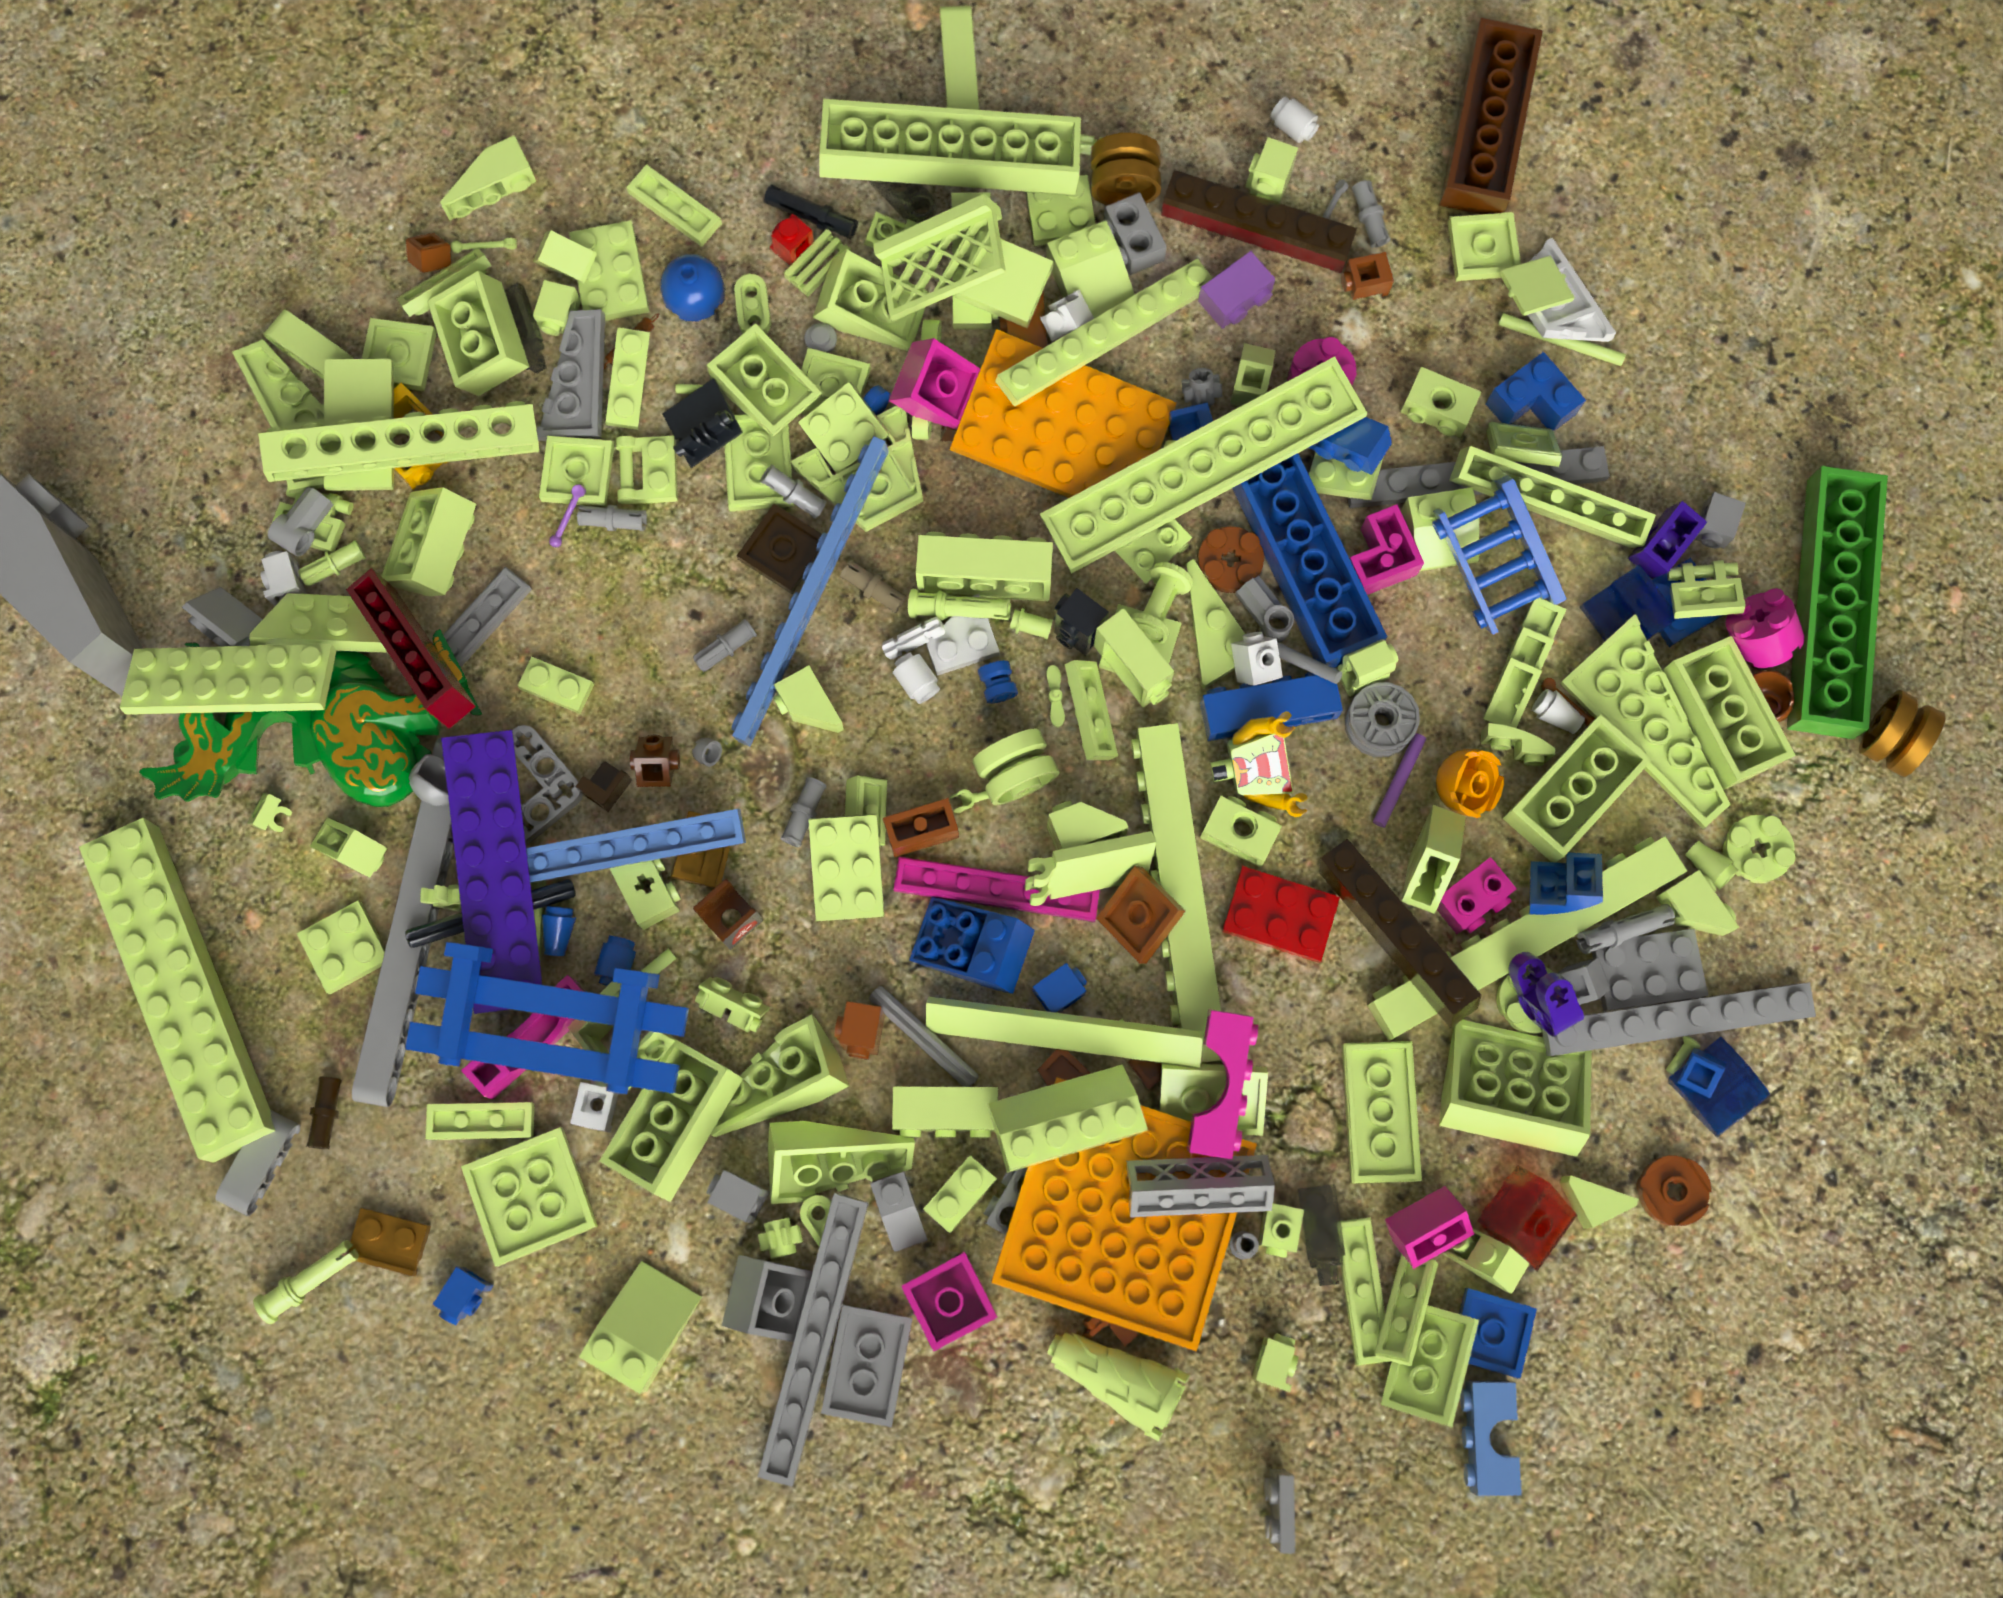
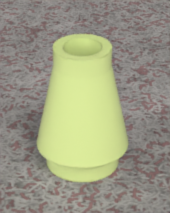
M1697 841L1685 854L1697 870H1700L1703 875H1707L1719 890L1738 872V869L1733 865V860L1705 846L1700 841Z

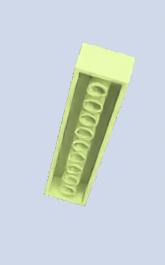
M141 818L79 846L197 1158L214 1163L240 1151L242 1146L276 1131L272 1122L270 1107L160 828L145 818Z

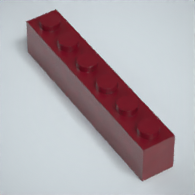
M370 568L346 589L425 710L450 729L476 707L392 585Z

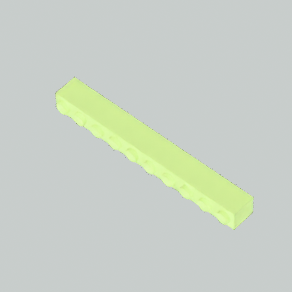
M1178 723L1138 728L1136 739H1131L1133 759H1139L1141 771L1136 772L1138 792L1144 791L1146 804L1140 805L1142 823L1149 824V830L1153 832L1156 840L1153 854L1155 870H1150V875L1186 910L1160 945L1162 958L1168 957L1170 971H1165L1167 992L1173 991L1175 1005L1169 1006L1172 1026L1178 1025L1180 1029L1204 1031L1205 1035L1208 1009L1221 1011L1179 726ZM1203 1044L1201 1064L1222 1063L1220 1057Z
M1666 836L1656 842L1652 837H1649L1634 846L1635 854L1626 858L1621 853L1605 862L1608 869L1602 872V903L1578 911L1547 915L1529 914V905L1519 911L1520 919L1510 923L1508 918L1489 928L1492 932L1490 936L1481 940L1479 935H1476L1460 944L1463 951L1454 956L1449 951L1446 954L1475 988L1480 990L1508 974L1509 964L1517 954L1529 952L1538 957L1686 873L1687 869ZM1406 975L1402 977L1405 984L1394 990L1390 984L1372 994L1375 1001L1367 1005L1388 1041L1438 1014Z

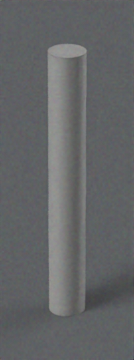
M1277 642L1281 659L1335 684L1340 681L1342 677L1341 671Z

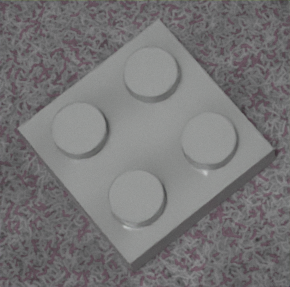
M1270 1469V1478L1264 1479L1265 1500L1271 1504V1516H1265V1537L1270 1539V1543L1280 1553H1295L1294 1475L1285 1469Z

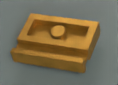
M688 811L685 818L701 816L703 814ZM730 846L675 856L670 878L714 889L722 882Z
M360 1208L350 1240L353 1246L349 1248L348 1253L356 1248L359 1258L356 1260L357 1262L409 1276H416L419 1261H421L431 1226L374 1210Z

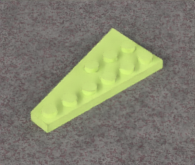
M1635 614L1561 681L1560 684L1591 716L1597 718L1601 714L1653 759L1644 770L1704 829L1731 804L1713 768H1710L1701 750L1702 746L1697 736H1694L1687 722L1688 718L1665 672H1662L1653 654L1654 650L1650 642L1646 640L1640 628L1641 624Z

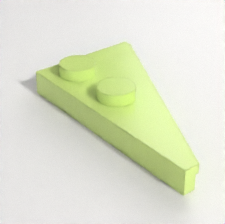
M1193 559L1186 564L1187 572L1193 579V585L1190 590L1191 613L1201 673L1200 681L1201 686L1205 689L1235 670L1231 643L1242 641L1245 633Z

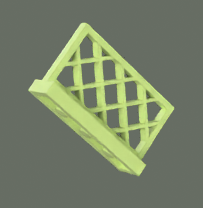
M982 194L873 244L875 256L881 260L890 318L895 321L1006 272L998 221L1002 219L1001 209L985 194ZM988 226L989 231L983 242L975 240L974 237L978 230ZM959 238L963 239L954 256L946 252L952 241ZM970 244L978 246L979 249L969 264L963 261L962 258ZM932 250L935 251L926 268L918 264L923 254ZM988 251L993 254L994 265L981 270L978 267ZM945 256L951 259L941 276L934 271L942 257ZM907 263L899 280L895 279L893 268ZM959 264L967 267L961 280L956 282L950 281ZM915 268H917L923 274L915 288L907 285V282ZM931 276L938 279L939 282L933 292L927 295L922 293ZM904 288L912 292L906 304L898 307L897 300Z

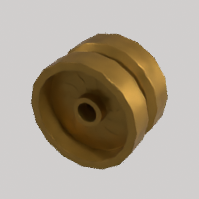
M1134 132L1111 134L1097 140L1091 147V169L1093 170L1091 176V195L1094 199L1108 206L1140 193L1145 204L1154 201L1161 193V172L1159 171L1161 156L1158 142L1148 135Z
M1898 690L1885 701L1870 722L1869 730L1862 737L1859 753L1875 762L1886 758L1887 769L1902 777H1906L1923 762L1933 748L1943 729L1946 720L1945 713L1930 705H1925L1918 709L1917 698L1903 690Z

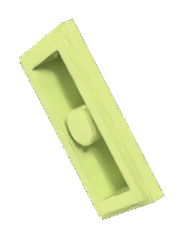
M859 775L847 779L845 816L877 814L879 845L885 846L886 829L883 818L886 817L887 780Z

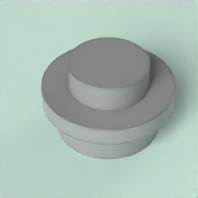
M825 323L812 325L805 333L806 347L830 353L837 344L835 330Z

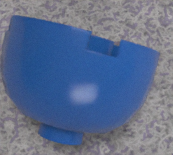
M685 254L676 257L667 264L661 275L660 291L665 306L684 321H700L711 317L715 313L714 310L718 308L720 303L722 305L725 299V284L720 270L710 259L701 255Z

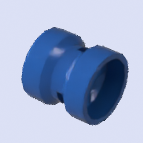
M1007 660L992 662L978 669L980 681L985 683L984 695L986 702L989 704L1004 702L1018 695L1016 683L1012 682L1010 678L1012 669Z

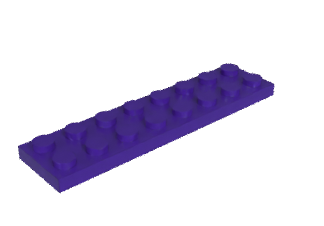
M506 730L442 737L465 944L493 949L491 963L481 962L479 975L543 985L513 731ZM476 1003L473 1006L474 1014L509 1010L508 1008Z

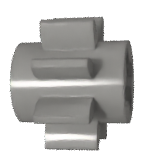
M1197 368L1191 371L1189 380H1182L1184 402H1191L1192 406L1207 402L1209 407L1214 405L1215 397H1222V384L1220 383L1219 374L1213 375V372L1207 368Z

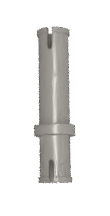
M1663 904L1619 921L1608 920L1603 922L1600 927L1578 933L1577 938L1579 940H1577V945L1584 954H1589L1608 946L1614 948L1620 946L1627 939L1673 925L1675 923V920H1673L1675 914L1669 905Z

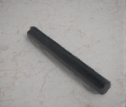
M571 879L532 890L534 910L576 896ZM462 912L407 929L405 936L408 945L411 948H416L463 933Z

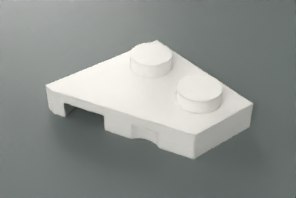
M952 616L944 624L945 633L935 639L931 637L930 641L926 643L937 676L999 656V649L988 618Z

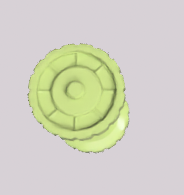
M1169 562L1154 564L1150 571V577L1156 584L1143 613L1130 615L1153 645H1161L1167 641L1169 629L1163 621L1176 594L1188 593L1193 585V579L1187 571Z

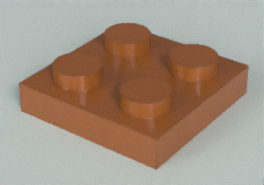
M1134 866L1096 919L1138 963L1147 964L1186 910L1143 867Z

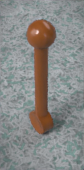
M1546 678L1541 683L1543 691L1546 689L1552 692L1558 691L1585 718L1586 727L1595 719V717L1587 715L1556 687L1554 679Z

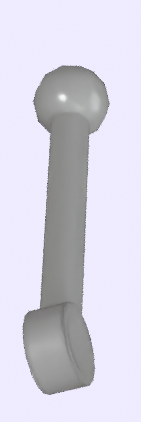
M1340 180L1336 183V192L1323 215L1324 218L1329 219L1341 194L1347 191L1349 185L1345 180Z

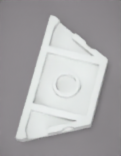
M1548 239L1540 252L1534 255L1530 261L1551 256L1560 273L1565 274V281L1575 298L1572 302L1528 314V317L1542 338L1611 341L1616 331L1554 239Z

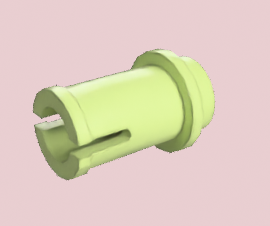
M1022 608L1021 611L1015 609L1010 629L1016 630V634L1021 631L1048 640L1053 619L1027 613L1025 608Z

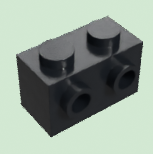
M1076 588L1070 596L1067 593L1064 594L1054 608L1057 611L1054 616V633L1057 634L1056 639L1068 649L1074 647L1086 656L1094 646L1096 628L1108 620L1109 611Z

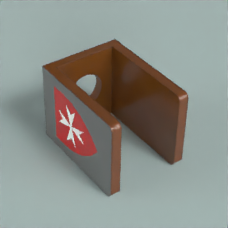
M727 878L693 907V910L729 950L734 948L763 921L759 913L754 908H751L740 896ZM730 909L739 911L741 918L730 928L725 927L722 923L723 914Z

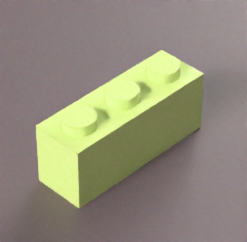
M893 1087L892 1129L893 1131H900V1136L912 1138H921V1131H935V1138H956V1131L970 1132V1138H991V1132H995L987 1104L998 1101V1087Z

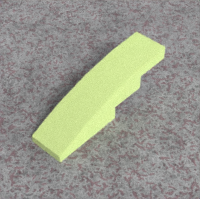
M1541 598L1531 602L1483 717L1484 720L1494 724L1517 728L1542 673L1541 669L1567 609L1553 605Z

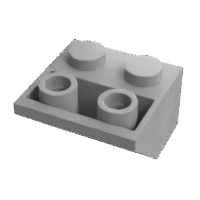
M222 587L192 599L182 606L185 611L192 615L188 622L219 646H250V633L263 620Z

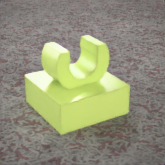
M263 793L247 823L261 830H266L268 826L273 831L282 832L284 828L274 822V817L277 813L291 816L292 811L287 807L278 806L281 799Z

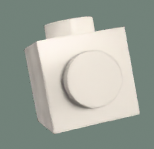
M1253 632L1243 635L1242 641L1231 643L1238 683L1255 686L1283 678L1277 638L1265 637L1262 632Z

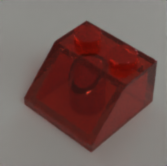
M1517 1165L1511 1175L1504 1180L1501 1189L1493 1200L1485 1206L1477 1222L1492 1238L1510 1246L1529 1263V1267L1538 1271L1578 1215L1550 1182Z

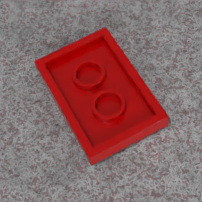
M1242 866L1222 932L1320 963L1340 897Z

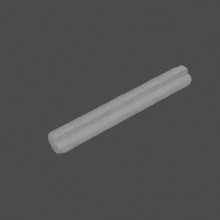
M879 986L872 992L869 997L870 1001L875 1006L882 1007L884 1014L963 1087H972L979 1078L978 1074L884 987Z

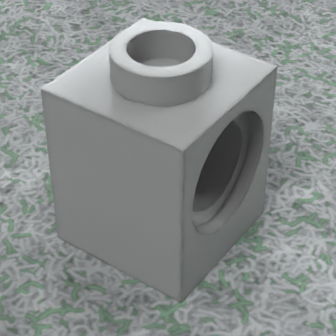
M1714 492L1703 504L1700 516L1707 523L1695 539L1700 540L1707 547L1724 549L1735 538L1746 503Z
M1599 957L1566 966L1557 973L1571 983L1579 1005L1599 1000L1610 990Z

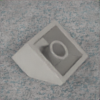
M739 1255L721 1326L747 1334L794 1342L813 1271Z

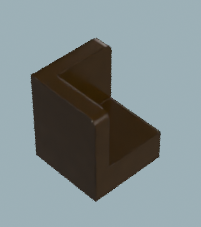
M603 762L590 780L583 776L575 787L582 795L609 813L632 779L625 771H619L608 762Z

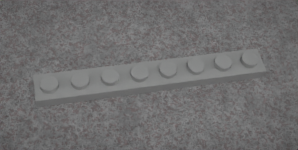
M1604 446L1560 451L1562 458L1559 467L1513 461L1572 484L1603 482L1610 477ZM1456 462L1383 469L1379 472L1372 500L1348 497V504L1350 509L1405 503L1408 497L1465 489L1467 487L1449 481ZM1473 490V491H1474V495H1481V494H1483V493H1481V492H1478V491Z
M1808 982L1584 1015L1583 1020L1554 1037L1550 1036L1543 1029L1542 1031L1546 1055L1555 1056L1816 1017L1811 985Z
M838 1193L833 1194L760 1466L759 1478L791 1487L795 1483L869 1206L867 1201Z

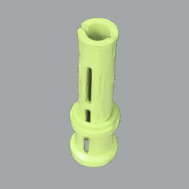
M912 588L908 599V614L910 618L914 619L919 615L935 616L940 620L947 619L948 616L1009 620L1011 603L1008 598L962 597L949 595L945 590H939L938 593H924Z
M344 1240L340 1245L295 1277L289 1276L280 1279L276 1288L266 1295L260 1294L253 1299L258 1315L268 1324L275 1323L278 1320L279 1314L291 1306L297 1307L302 1304L306 1293L313 1290L351 1262L356 1261L359 1258L356 1248L347 1255L342 1256L344 1252L353 1246L350 1241Z

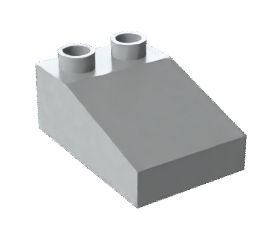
M0 473V594L71 664L122 696L133 651L143 647L96 556L77 539L89 525L59 497L56 498L31 474L25 476L15 485Z

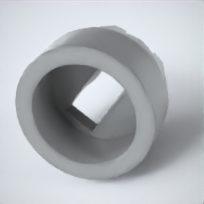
M701 738L695 742L697 744L692 749V754L696 761L708 767L715 765L719 761L722 747L718 741L710 738Z

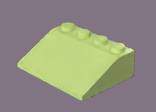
M1462 1020L1453 1027L1441 1096L1439 1126L1577 1157L1588 1140L1591 1129L1592 1050L1547 1056L1543 1037Z

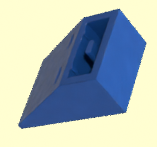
M931 897L909 961L987 988L1013 994L1035 930L1015 917Z

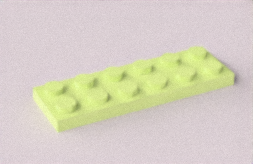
M332 644L134 649L119 708L125 714L325 710L336 650Z

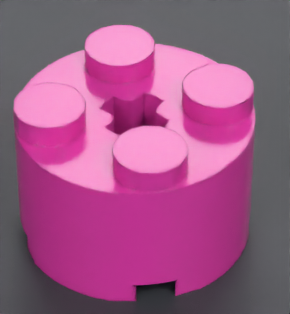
M1334 337L1311 340L1302 345L1295 353L1287 375V381L1335 356L1349 382L1353 385L1357 374L1356 362L1351 352Z
M1773 588L1764 593L1744 598V613L1727 615L1726 628L1729 636L1733 637L1744 660L1753 663L1754 667L1768 668L1780 665L1793 657L1792 651L1798 645L1801 649L1804 644L1805 635L1794 603L1788 596L1784 595L1781 589Z

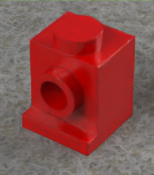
M792 214L788 219L780 221L775 226L771 235L772 245L770 250L791 266L814 242L812 229Z

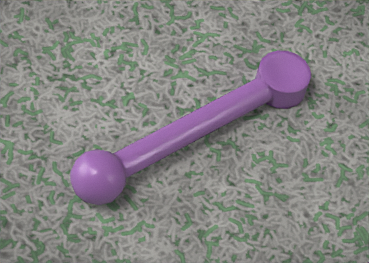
M581 484L572 487L573 497L555 535L549 538V543L552 547L556 548L562 544L561 536L578 499L586 493L585 487Z

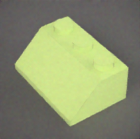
M444 487L410 492L381 577L395 588L426 596L446 595L454 581L453 572L456 563L464 552L463 542L466 533L474 522L473 513L476 503Z

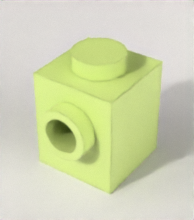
M1273 1203L1272 1211H1263L1258 1243L1259 1246L1266 1247L1265 1254L1286 1258L1287 1251L1297 1252L1304 1209Z

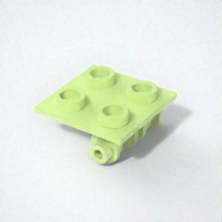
M1173 519L1120 547L1115 552L1147 584L1151 580L1150 571L1154 564L1169 562L1177 553L1181 554L1188 548V541L1192 536L1176 519Z

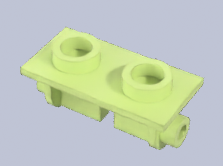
M709 977L698 987L701 990L695 998V1002L700 1004L699 1008L719 1018L723 1017L726 1008L732 1010L727 1022L747 1033L750 1030L755 1033L758 1031L762 1023L760 1018L770 1009V1007L762 1003V999L751 993L743 994L733 989L730 982L718 977Z

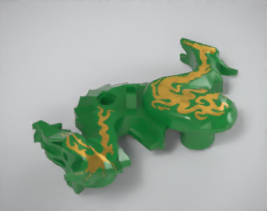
M440 629L436 630L432 638L433 645L476 706L469 713L474 716L482 715L468 687L467 679ZM196 642L185 643L186 647H200ZM336 651L325 710L227 712L224 725L220 712L180 713L178 718L179 727L186 740L179 742L174 748L173 759L175 764L158 768H142L139 772L142 777L154 783V796L158 800L174 795L181 797L185 802H189L199 796L217 798L221 794L223 785L230 782L239 773L258 774L259 744L262 734L274 723L288 722L292 723L295 766L307 768L311 775L315 773L313 764L321 761L330 777L343 793L357 802L370 806L389 807L404 800L413 792L409 784L411 770L425 755H432L429 749L421 745L417 736L439 735L441 722L425 710L415 693L405 696L392 693L385 686L384 678L371 667L372 662L370 658L356 651Z

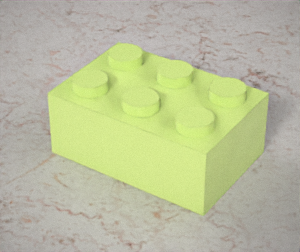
M477 271L427 301L455 387L480 396L530 367L501 281Z

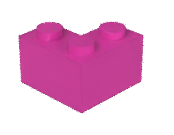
M1397 504L1368 515L1360 530L1370 550L1349 558L1367 595L1417 576L1424 565V560Z

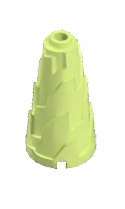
M1065 1332L1063 1337L1056 1334L1047 1354L1053 1356L1051 1363L1055 1364L1054 1367L1086 1387L1095 1397L1111 1406L1124 1419L1145 1431V1435L1156 1441L1160 1440L1163 1433L1155 1428L1158 1427L1163 1430L1164 1426L1167 1427L1184 1392L1185 1386L1177 1383L1178 1380L1187 1383L1190 1377L1189 1374L1176 1367L1174 1370L1153 1360L1138 1358L1122 1350L1108 1348L1076 1333L1069 1334Z

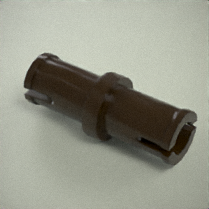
M321 1076L318 1079L319 1084L315 1106L310 1108L309 1115L313 1117L306 1147L329 1150L334 1119H338L339 1115L336 1106L342 1080Z

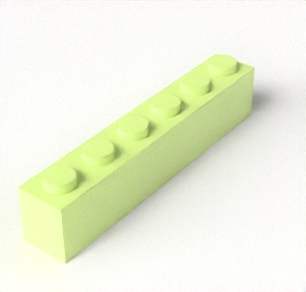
M1472 446L1463 448L1459 452L1449 479L1451 482L1467 488L1473 487V490L1492 497L1494 492L1498 490L1495 481L1508 475L1514 478L1529 511L1629 548L1643 547L1646 543L1656 516L1653 513Z

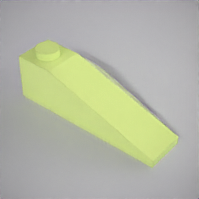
M810 1015L781 1030L774 1037L776 1041L763 1054L758 1052L750 1060L752 1064L739 1075L743 1080L717 1122L711 1136L717 1137L820 1102L849 1087L840 1055L815 1016Z
M809 1121L770 1123L768 1166L771 1204L804 1202L809 1197L826 1190L836 1188L837 1192L849 1189L848 1184L865 1178L875 1181L910 1170L913 1163L914 1138Z

